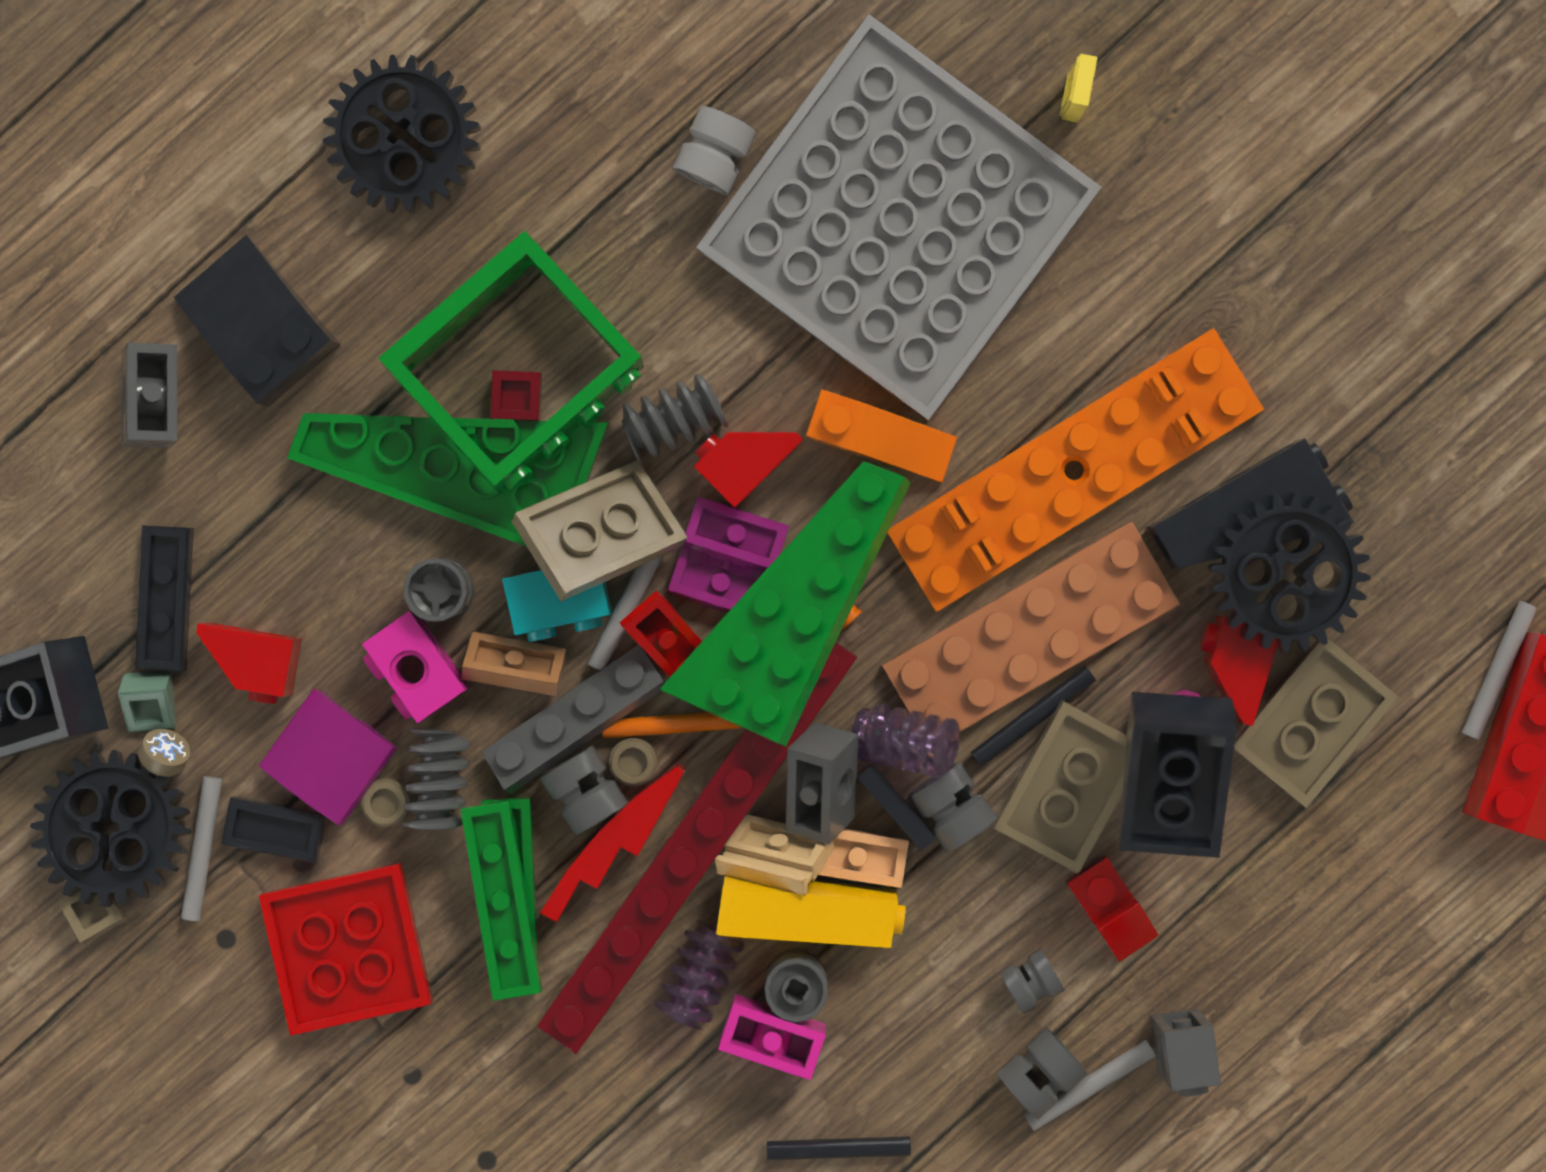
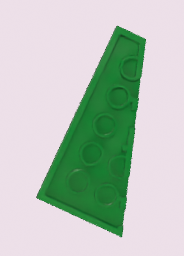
M303 413L287 459L526 546L512 523L515 513L588 482L609 423L593 422L587 427L580 424L567 436L570 441L560 453L551 459H547L544 456L530 468L533 474L525 484L521 482L512 491L506 489L501 495L496 492L429 417ZM453 418L495 465L500 463L546 422L513 419Z
M863 461L665 682L660 690L786 747L911 482L902 475Z

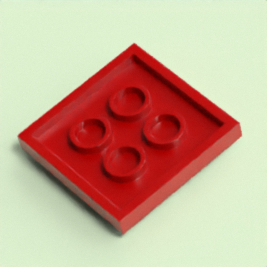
M402 862L268 891L258 895L290 1036L432 1004L433 998Z

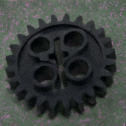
M394 54L390 55L388 69H382L376 60L372 59L370 60L372 74L366 77L355 68L353 73L357 84L354 87L343 82L339 83L340 89L346 95L344 101L329 99L328 103L338 112L337 117L324 118L323 123L332 130H335V134L322 140L323 144L327 147L337 148L338 151L332 154L327 161L331 166H345L336 177L342 184L355 179L350 191L353 196L358 198L367 190L369 191L367 204L372 208H375L382 198H385L386 210L394 214L399 201H403L406 210L410 214H414L416 200L421 199L431 210L434 208L432 195L436 192L447 200L451 199L450 192L446 186L450 181L462 187L465 185L463 178L458 174L460 168L474 170L476 167L466 157L467 152H475L481 149L478 142L469 139L470 134L481 130L480 124L475 121L466 120L467 117L477 111L476 106L473 103H459L467 94V90L463 85L449 89L454 79L450 71H446L436 78L437 65L434 61L430 60L421 71L419 70L418 59L415 55H410L405 67H401ZM394 91H408L410 102L406 108L398 112L388 110V98ZM372 106L376 107L401 129H407L418 143L436 155V161L433 163L428 162L406 142L400 139L397 141L396 136L386 126L368 113V109ZM435 120L447 122V134L442 140L429 142L425 139V129L430 122ZM368 127H376L380 133L378 143L373 148L367 150L360 149L357 144L360 132ZM406 157L415 158L417 161L416 173L407 180L397 179L394 173L397 162Z
M1290 493L1286 506H1284L1279 495L1271 494L1268 501L1269 509H1265L1261 503L1253 500L1250 502L1253 516L1249 518L1240 512L1233 514L1239 525L1236 531L1225 527L1220 529L1229 541L1227 546L1212 545L1211 549L1223 557L1221 563L1208 565V570L1221 574V580L1209 585V590L1224 593L1225 595L1215 605L1217 610H1233L1226 621L1228 626L1234 628L1245 623L1241 633L1242 638L1249 641L1260 632L1259 646L1264 649H1268L1276 638L1278 649L1284 653H1288L1292 640H1295L1299 649L1308 651L1310 636H1313L1319 643L1325 645L1328 643L1325 629L1330 627L1342 634L1345 630L1339 618L1342 615L1357 618L1358 614L1349 604L1352 599L1366 600L1367 598L1363 592L1356 589L1357 582L1371 580L1370 575L1358 571L1357 565L1368 561L1370 557L1364 553L1354 552L1353 548L1359 545L1364 538L1358 534L1348 536L1345 534L1353 523L1351 519L1342 518L1336 522L1333 521L1338 509L1336 506L1329 504L1319 513L1320 502L1317 497L1310 496L1302 507L1300 495ZM1290 525H1296L1302 534L1301 543L1294 550L1286 551L1281 544L1282 533ZM1317 542H1321L1322 549L1305 559L1304 557L1309 554L1313 546ZM1259 557L1265 565L1264 576L1258 582L1249 584L1244 578V567L1248 561ZM1328 561L1333 567V578L1326 586L1317 587L1313 579L1314 570L1322 562ZM1284 563L1297 565L1293 569V574L1296 576L1293 582L1281 580L1285 575L1284 570L1281 568ZM1273 586L1265 596V599L1261 603H1257L1255 600L1256 596L1261 591H1265ZM1292 594L1297 603L1296 611L1288 619L1280 620L1276 614L1277 602L1281 597Z
M117 750L111 751L108 763H106L102 754L92 752L91 766L89 767L83 761L74 759L73 768L75 774L71 776L66 772L58 770L56 774L62 785L58 789L46 785L43 787L45 793L51 797L49 804L36 803L34 805L35 809L45 814L44 821L30 824V828L43 832V838L33 842L31 847L38 850H46L47 852L37 862L38 867H55L48 878L49 883L57 885L67 880L62 894L72 897L81 889L80 902L91 905L97 894L100 906L107 908L111 907L115 894L120 904L125 906L131 905V891H134L140 898H149L147 884L151 882L157 886L164 887L166 883L160 872L163 869L177 872L179 870L178 866L170 859L172 854H187L188 851L184 846L177 843L179 836L191 834V829L183 827L178 823L179 819L190 814V810L184 807H175L174 805L183 797V791L179 789L167 791L166 789L171 784L173 777L158 776L155 778L156 774L151 773L144 766L141 768V762L135 753L129 755L125 764L122 753ZM113 786H116L118 791L112 803L110 790ZM89 792H95L98 797L97 808L89 816H83L80 811L81 800ZM143 793L146 798L145 810L141 815L131 818L127 809L128 802L132 796ZM113 821L119 823L118 832H112L109 836L103 834L104 826L112 825ZM85 840H91L94 845V855L89 862L81 865L76 856L77 848ZM139 841L143 848L142 858L135 865L128 866L124 860V851L130 843ZM110 854V860L112 861V869L107 872L105 870V864L107 863Z

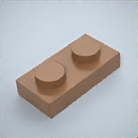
M472 632L462 665L461 679L557 696L565 665L567 648Z

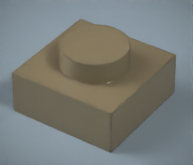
M81 889L74 896H66L58 901L78 941L84 945L127 920L115 897L110 908L100 906L98 894L91 905L81 903Z

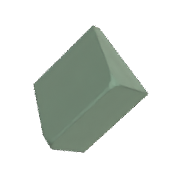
M160 670L125 674L120 684L118 696L127 731L138 732L175 728L176 714L171 672Z

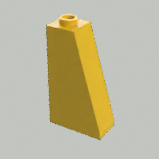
M725 876L716 935L891 948L893 933L902 934L906 906L898 905V895L895 889L816 878L808 883L806 895H801Z

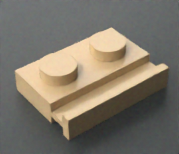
M746 814L725 844L723 855H718L715 859L717 874L806 895L808 883L810 880L814 881L833 852L834 844L833 841L828 845L786 832L785 823Z

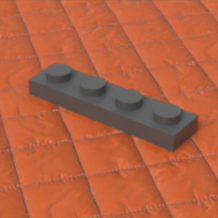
M637 645L483 750L482 754L503 789L507 793L512 794L661 692L660 688L665 684V680L649 655L640 645Z

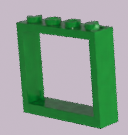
M525 230L378 358L385 370L499 495L506 489L512 491L521 482L525 484L533 474V471L530 469L544 456L547 459H551L560 453L570 441L567 436L580 424L587 427L595 422L606 409L603 404L616 392L624 395L632 389L631 385L642 376L639 372L644 368L642 356ZM534 265L619 358L500 463L495 465L416 379L411 371Z

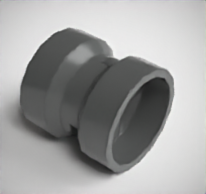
M1042 949L1028 955L1027 962L1021 966L1011 965L1000 971L1004 982L1023 1014L1036 1008L1037 1001L1043 997L1053 998L1065 991Z

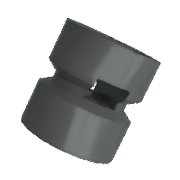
M448 558L426 559L416 564L407 574L403 586L404 599L409 609L419 618L431 622L450 620L463 614L471 605L475 594L474 580L469 570L460 562Z
M593 745L539 778L552 800L563 802L564 807L561 814L575 836L601 822L628 803L614 780H605L603 777L606 766ZM577 781L584 785L587 791L581 793Z
M959 761L941 769L908 794L922 817L934 820L931 830L946 852L965 844L984 831L998 818L982 794L973 795L971 790L974 782Z
M799 948L785 950L775 956L769 964L765 976L766 1001L771 1010L780 1018L792 1022L807 1021L820 1012L826 1002L828 987L826 969L818 957L810 951Z
M1047 1027L1026 1044L1028 1053L1025 1056L1015 1054L996 1071L1011 1093L1038 1120L1058 1103L1057 1093L1060 1090L1070 1092L1089 1075L1075 1056ZM1035 1065L1050 1080L1042 1088L1028 1073Z

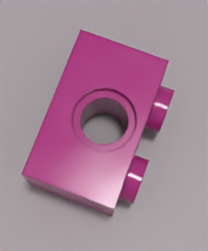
M408 611L362 644L368 653L363 657L367 667L378 680L386 678L395 691V694L391 696V700L397 710L407 720L413 717L418 724L471 688L466 680L461 679L462 674L425 621L412 611ZM409 655L418 657L424 664V675L419 682L407 680L402 673V663Z
M734 994L720 1036L718 1050L811 1080L826 1036V1024L813 1019L799 1022L784 1020L775 1014L768 1004Z

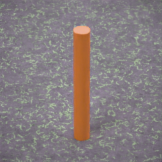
M709 712L622 718L602 733L603 739L741 729L742 727Z

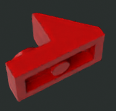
M655 591L619 622L669 677L673 675L703 641L678 614L669 600L658 591Z
M1105 855L1080 871L1079 874L1077 873L1065 881L1119 962L1159 936L1145 911L1133 897Z

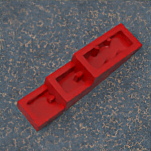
M679 763L639 791L602 826L570 865L541 910V914L557 922L580 881L598 889L621 847L636 856L639 855L684 774L685 766Z

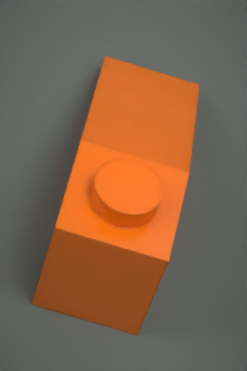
M821 389L806 434L807 439L941 483L943 482L957 437L823 389Z

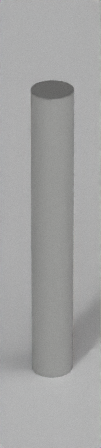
M663 556L635 568L587 664L600 671L608 665L625 632V629L619 622L637 608Z
M1522 601L1518 602L1461 733L1480 740L1537 607Z
M203 776L181 919L200 921L223 780L218 777Z
M1144 1040L1086 1076L1070 1092L1062 1091L1058 1093V1103L1039 1120L1030 1112L1024 1114L1033 1131H1036L1151 1060L1156 1055L1147 1040Z

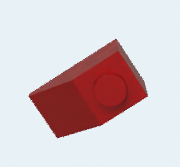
M727 432L722 438L714 433L695 452L700 460L694 467L734 508H737L804 439L797 432Z
M1216 616L1215 623H1208L1202 635L1200 650L1206 652L1203 662L1222 697L1233 699L1236 721L1253 726L1277 648V639H1274L1268 649H1264L1259 646L1260 632L1248 641L1241 637L1245 623L1232 628L1226 624L1228 617Z
M213 622L197 624L196 633L234 688L249 691V700L277 704L278 697L293 695L302 638Z

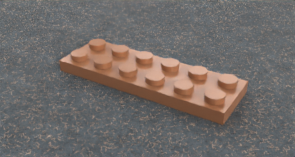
M1129 521L882 664V667L931 749L1177 607L1180 603L1134 523Z

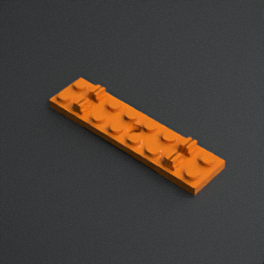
M1212 328L889 528L887 534L935 612H938L1265 409L1215 328ZM1071 461L1078 462L1083 469L1081 477L1077 480H1071L1065 475V466Z

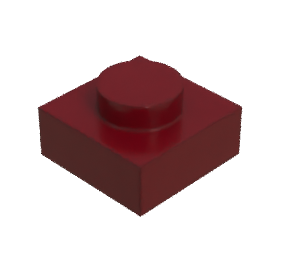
M492 370L490 419L540 421L542 373Z

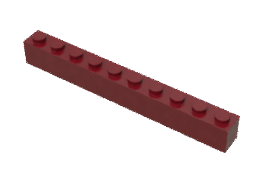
M837 641L835 642L786 747L751 731L744 730L545 1011L537 1025L539 1029L573 1053H578L788 756V748L807 730L858 658L854 653Z

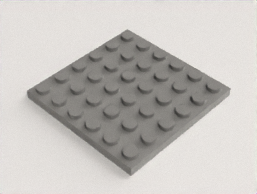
M868 14L702 238L696 249L928 421L1102 187Z

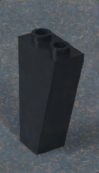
M1304 438L1288 444L1147 526L1170 568H1182L1222 558L1223 556L1211 549L1212 545L1227 546L1229 540L1222 534L1220 529L1225 527L1236 531L1239 525L1233 514L1240 512L1249 518L1253 516L1250 502L1253 500L1261 503L1265 509H1269L1268 501L1271 494L1279 495L1284 506H1286L1290 493L1300 495L1302 507L1310 496L1317 497L1320 502L1319 513L1329 504L1338 508L1333 520L1334 522L1342 518H1349L1353 521L1348 513L1353 509V506L1344 489L1340 485L1333 487L1324 470L1329 468V465L1321 449L1315 443L1309 445ZM1296 525L1287 527L1282 533L1281 543L1302 538L1299 527Z

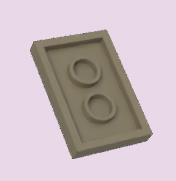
M638 460L518 511L512 520L514 527L561 602L683 547L688 538Z
M1328 638V643L1325 645L1317 640L1257 711L1254 725H1246L1236 736L1234 747L1238 754L1305 808L1312 803L1399 698L1398 695Z
M1061 700L1000 810L998 818L994 821L993 828L1079 874L1123 794L1127 735Z

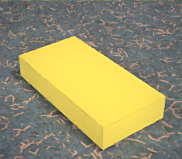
M1080 54L1074 61L1066 78L1060 110L1061 120L1078 123L1089 106L1098 57Z

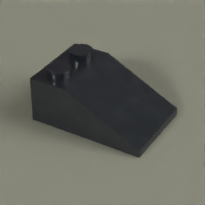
M247 235L174 296L175 300L224 366L253 400L260 405L267 407L272 405L341 345Z
M85 636L44 641L0 656V759L109 729Z
M1132 692L1126 740L1119 840L1120 851L1220 858L1237 733L1233 699Z

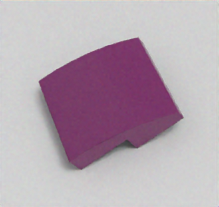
M697 497L686 530L688 538L681 548L667 594L728 613L781 554L789 525Z
M313 688L261 761L259 767L309 806L337 825L343 826L395 753L397 747L368 723L351 715L326 693Z

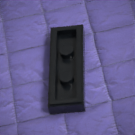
M142 525L135 669L187 671L194 528Z

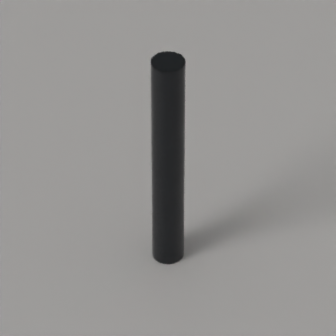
M1086 666L1082 667L970 753L979 765L983 767L1051 716L1061 700L1068 703L1096 682L1095 677Z
M910 1136L767 1141V1161L911 1156Z

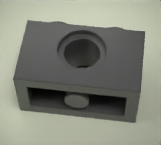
M127 343L121 352L122 447L171 448L177 442V344Z
M815 722L788 748L786 832L829 845L855 818L858 734Z
M1199 1009L1150 1015L1157 1069L1171 1091L1179 1090V1095L1198 1096L1208 1093L1209 1086L1221 1085L1214 1027Z

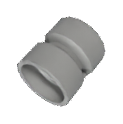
M700 106L689 129L694 139L692 142L682 144L672 169L707 189L729 195L739 173L735 161L736 159L746 158L757 132L733 116L708 106Z

